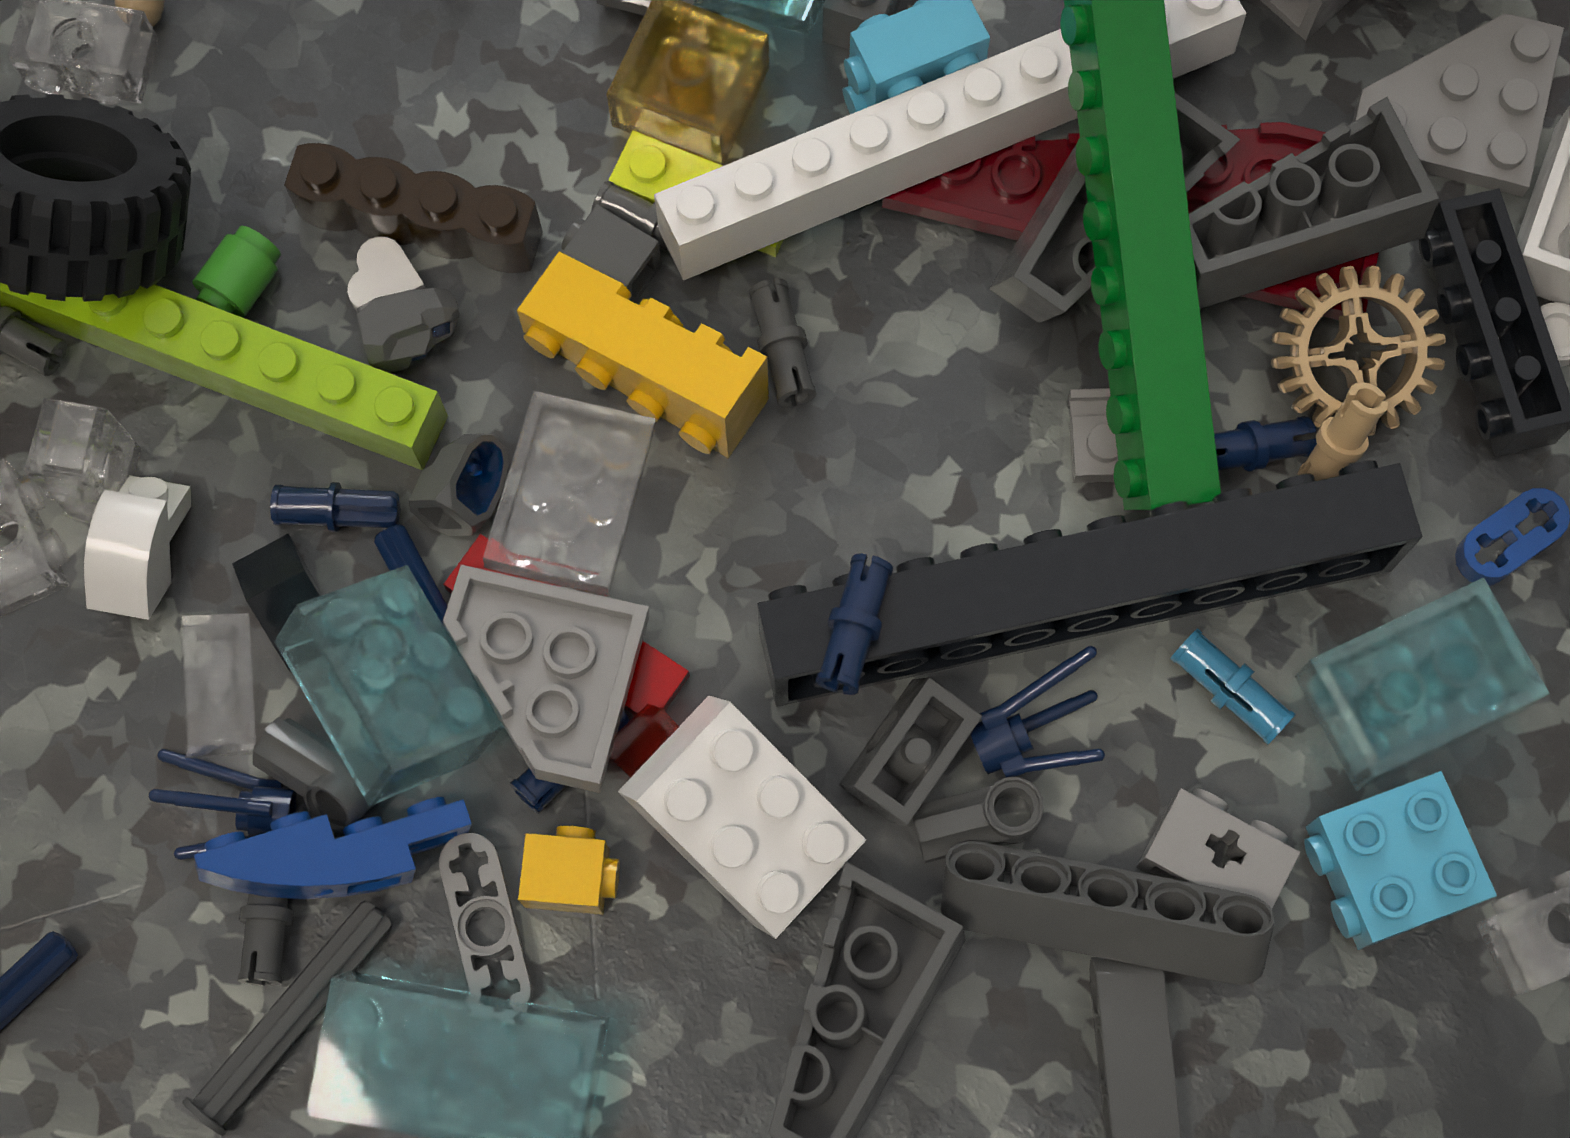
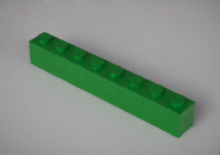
M1064 0L1065 7L1061 14L1060 28L1062 38L1065 44L1069 46L1072 73L1068 82V96L1072 108L1077 111L1080 138L1076 145V163L1079 172L1085 176L1088 203L1084 208L1083 223L1086 235L1092 241L1095 268L1091 275V291L1095 302L1100 306L1103 332L1099 338L1098 350L1101 363L1108 371L1110 397L1106 404V418L1111 432L1115 434L1118 456L1113 473L1115 488L1118 495L1123 499L1124 510H1153L1159 506L1180 501L1188 502V505L1213 501L1215 496L1221 494L1164 0Z

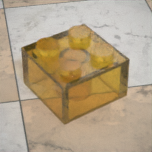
M652 0L606 93L612 127L630 134L634 130L724 166L770 68L769 34L681 0Z

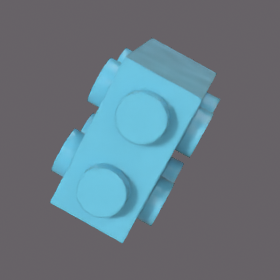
M918 0L913 7L894 15H875L861 23L857 30L850 32L849 58L844 60L848 86L843 88V96L849 113H855L987 59L990 36L972 1Z
M1442 771L1321 815L1306 826L1309 837L1304 840L1308 859L1319 876L1326 874L1336 898L1331 901L1334 920L1346 939L1353 937L1358 950L1479 905L1497 896Z

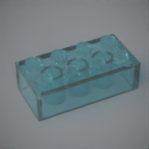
M347 971L331 978L306 1115L430 1138H589L610 1017Z

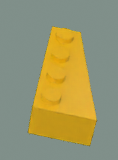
M559 251L517 309L521 326L525 333L523 336L524 340L546 357L554 358L558 353L576 364L575 371L578 375L594 387L606 390L608 385L628 396L626 400L628 405L644 418L658 422L660 417L675 425L681 429L679 431L680 437L696 450L710 454L714 449L729 459L769 400L767 356L750 347L746 349L742 357L734 354L723 344L725 338L722 333L702 323L694 333L685 329L682 322L673 314L669 306L651 297L650 299H642L638 305L630 301L632 295L623 283Z

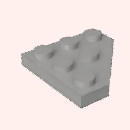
M1504 13L1364 88L1357 100L1352 123L1366 115L1370 106L1388 97L1427 174L1492 190L1500 188L1501 192L1523 197L1529 189L1564 27Z
M461 565L443 619L444 630L535 778L601 793L649 620V606Z

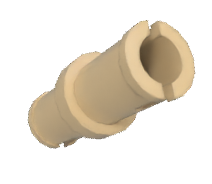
M1364 382L1355 383L1350 387L1345 400L1335 416L1327 418L1319 427L1316 434L1317 444L1306 462L1301 465L1298 475L1313 474L1315 481L1339 476V470L1362 458L1369 445V433L1379 418L1384 415L1389 405L1388 401H1383L1386 396L1378 387Z

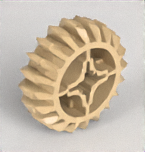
M1353 266L1340 269V288L1336 287L1333 279L1327 273L1318 275L1316 277V285L1321 296L1317 298L1310 290L1299 288L1295 292L1297 301L1306 308L1303 314L1289 308L1282 309L1280 313V318L1285 322L1295 325L1293 334L1275 332L1272 335L1273 343L1290 345V356H1277L1271 359L1272 368L1286 369L1292 367L1293 376L1285 378L1278 383L1280 392H1292L1300 387L1303 393L1295 399L1291 407L1296 413H1303L1314 403L1318 406L1312 416V422L1314 426L1319 428L1323 421L1332 417L1334 413L1336 414L1343 402L1333 398L1320 387L1312 374V367H1338L1345 374L1348 388L1360 382L1369 383L1377 387V371L1380 365L1389 358L1406 354L1405 363L1398 379L1384 393L1386 397L1383 401H1388L1389 405L1384 415L1380 417L1387 428H1397L1400 425V420L1395 406L1399 404L1404 411L1416 415L1421 410L1419 402L1410 393L1416 389L1422 393L1433 394L1437 388L1432 381L1422 378L1424 369H1444L1445 361L1440 358L1427 357L1428 346L1445 344V335L1439 333L1426 335L1423 328L1439 318L1437 310L1429 309L1416 315L1413 309L1422 302L1425 293L1417 288L1400 298L1398 295L1404 286L1405 280L1404 276L1400 274H1393L1387 279L1383 288H1380L1381 271L1376 266L1367 267L1363 274L1361 285L1358 284L1357 273ZM1361 298L1374 301L1391 312L1399 322L1404 335L1383 337L1377 334L1371 328L1368 313H1363ZM1341 302L1343 315L1339 316V331L1336 338L1329 344L1308 349L1312 331L1319 319L1330 308ZM1357 334L1359 342L1370 343V345H1387L1386 349L1371 351L1370 358L1361 357L1366 364L1360 368L1356 360L1345 359V357L1328 358L1330 353L1344 351L1345 344L1354 345L1349 338ZM1376 424L1368 436L1375 434Z

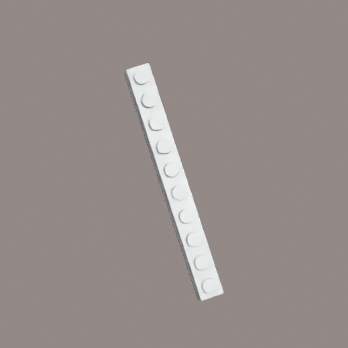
M1164 0L1173 78L1235 53L1246 17V11L1239 0ZM1061 29L654 194L659 232L682 279L686 280L1078 118L1077 111L1072 108L1068 96V82L1072 73L1070 49L1062 38Z

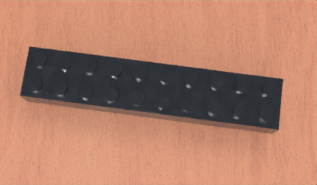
M1375 460L1361 461L1339 470V476L1319 481H1315L1313 474H1302L1277 483V490L1253 495L1250 488H1237L1215 496L1213 504L1189 508L1188 502L1185 501L1173 502L1153 509L1150 512L1151 517L1126 522L1125 517L1122 515L1109 516L1091 522L1087 525L1088 531L1063 536L1061 530L1050 529L1027 536L1023 540L1024 545L999 550L998 544L986 543L963 550L960 553L961 559L935 564L934 558L922 557L903 562L896 567L897 573H892L889 577L878 619L883 623L879 639L870 643L859 681L860 688L1391 572L1423 537L1401 464L1396 463L1378 467ZM848 574L835 578L832 581V587L807 592V588L804 585L787 586L769 593L768 601L757 603L759 635L776 707L842 693L843 684L839 683L836 693L818 685L816 678L821 670L832 629L827 625L831 609L840 605Z

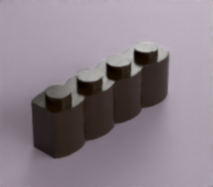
M307 143L298 145L284 184L298 214L315 227L329 231L357 229L369 239L388 237L395 240L399 245L416 243L424 251L446 259H464L473 256L484 266L505 273H522L532 269L543 233L535 201L519 190L500 185H485L475 188L467 180L441 171H425L415 174L406 165L388 158L366 157L356 160L345 150L329 144Z

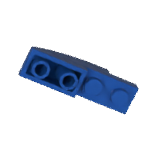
M435 797L407 809L408 817L385 824H383L379 816L354 822L343 828V837L335 839L327 814L311 819L309 812H297L273 821L270 824L272 830L270 832L246 839L244 832L239 831L224 834L207 841L204 844L206 851L194 855L195 868L201 882L231 891L265 897L315 899L365 894L411 883L416 871L412 855L446 845L455 836L469 833L472 823L464 799L446 804L444 797Z

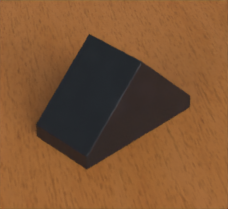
M289 533L232 563L246 602L291 673L348 643Z

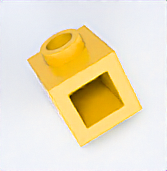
M558 826L556 828V836L526 833L518 900L525 908L603 915L605 898L616 899L620 860L609 858L610 849L606 841L595 839L596 830L578 826Z

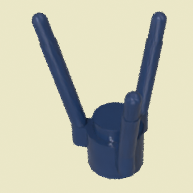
M1088 646L1073 657L1068 658L1001 705L979 713L982 716V721L977 723L970 735L987 774L1003 769L1005 777H1017L1027 772L1100 762L1105 758V752L1098 748L1023 757V753L1034 749L1028 732L1095 702L1098 695L1094 690H1089L1073 698L1071 697L1024 719L1021 718L1019 713L1012 715L1092 660L1097 655V649L1094 646Z
M161 749L157 754L160 761L251 790L252 792L241 791L238 798L184 791L153 789L149 792V799L152 802L236 813V830L247 831L248 836H245L246 839L272 831L270 824L273 821L296 813V792L283 788V784L277 780L258 778L167 749ZM206 842L178 847L174 851V856L178 860L194 858L195 854L206 851L204 846Z

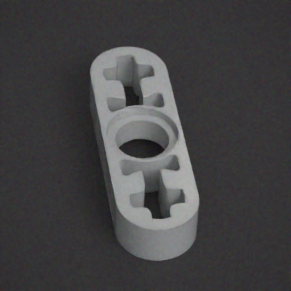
M475 833L460 834L449 840L443 847L439 858V869L471 999L478 1012L488 1020L496 1023L513 1022L522 1017L529 1009L533 999V986L501 859L493 844L484 836ZM472 848L478 857L488 856V864L482 865L478 869L482 889L486 892L496 885L498 896L476 897L460 907L459 896H472L469 881L463 872L453 873V865L462 862L463 856L461 851ZM485 909L497 911L503 916L505 922V930L501 939L491 946H478L474 944L468 936V924L472 916ZM512 948L514 960H500L504 977L509 983L519 982L520 992L511 995L510 1002L512 1007L501 1010L497 1002L493 1000L485 1001L484 992L494 988L491 968L486 964L476 971L474 960L476 958L493 959L503 955Z

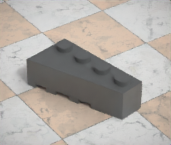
M1175 93L1187 192L1204 176L1203 173L1219 157L1225 155L1240 139ZM1076 145L989 287L994 293L1038 323L1065 313L1091 287V275L1095 268L1093 244L1086 235L1083 223L1084 208L1088 201L1085 176L1079 172L1076 163Z

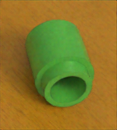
M240 226L234 235H225L193 279L192 284L199 292L196 300L244 318L277 273L278 269L275 263L280 258L281 252L259 232L247 226Z

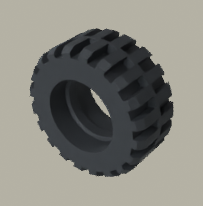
M29 94L13 95L9 101H0V283L8 285L10 291L26 296L33 292L46 295L48 300L65 301L66 297H82L84 302L102 301L104 295L115 294L118 298L132 295L140 286L147 289L158 283L176 266L181 258V252L184 250L191 185V167L177 141L169 132L162 133L159 125L150 119L134 117L131 110L117 105L113 108L100 105L99 100L84 97L81 100L65 99L64 95L46 94L45 98H31Z

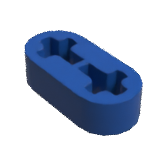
M1533 488L1523 492L1475 526L1458 544L1455 557L1460 573L1470 582L1480 586L1494 585L1501 582L1550 547L1563 535L1570 522L1567 504L1556 492L1546 488ZM1541 509L1546 512L1549 519L1543 525L1544 528L1537 526L1524 536L1517 527L1529 516L1530 512L1536 513ZM1501 538L1508 545L1497 556L1495 563L1489 561L1482 565L1475 557L1481 549L1480 545L1487 548Z

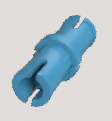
M1197 628L1176 650L1170 660L1179 664L1214 695L1211 702L1221 710L1225 705L1264 739L1263 742L1269 745L1296 714L1292 710L1289 711L1251 677L1255 671L1246 663L1239 667Z

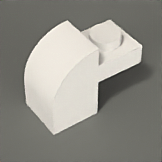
M129 475L119 492L103 491L92 516L85 548L84 581L87 609L150 619L171 584L169 542L191 508L190 486L165 482L156 477Z

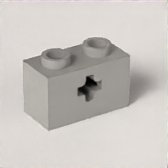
M1181 788L1167 806L1136 867L1153 876L1249 894L1260 898L1273 909L1301 852L1286 844L1288 836L1278 828L1260 820H1252L1249 825L1227 813L1229 805L1218 796L1199 788H1194L1192 793ZM1219 840L1229 846L1226 850V856L1230 859L1221 868L1212 863L1215 852L1211 847Z

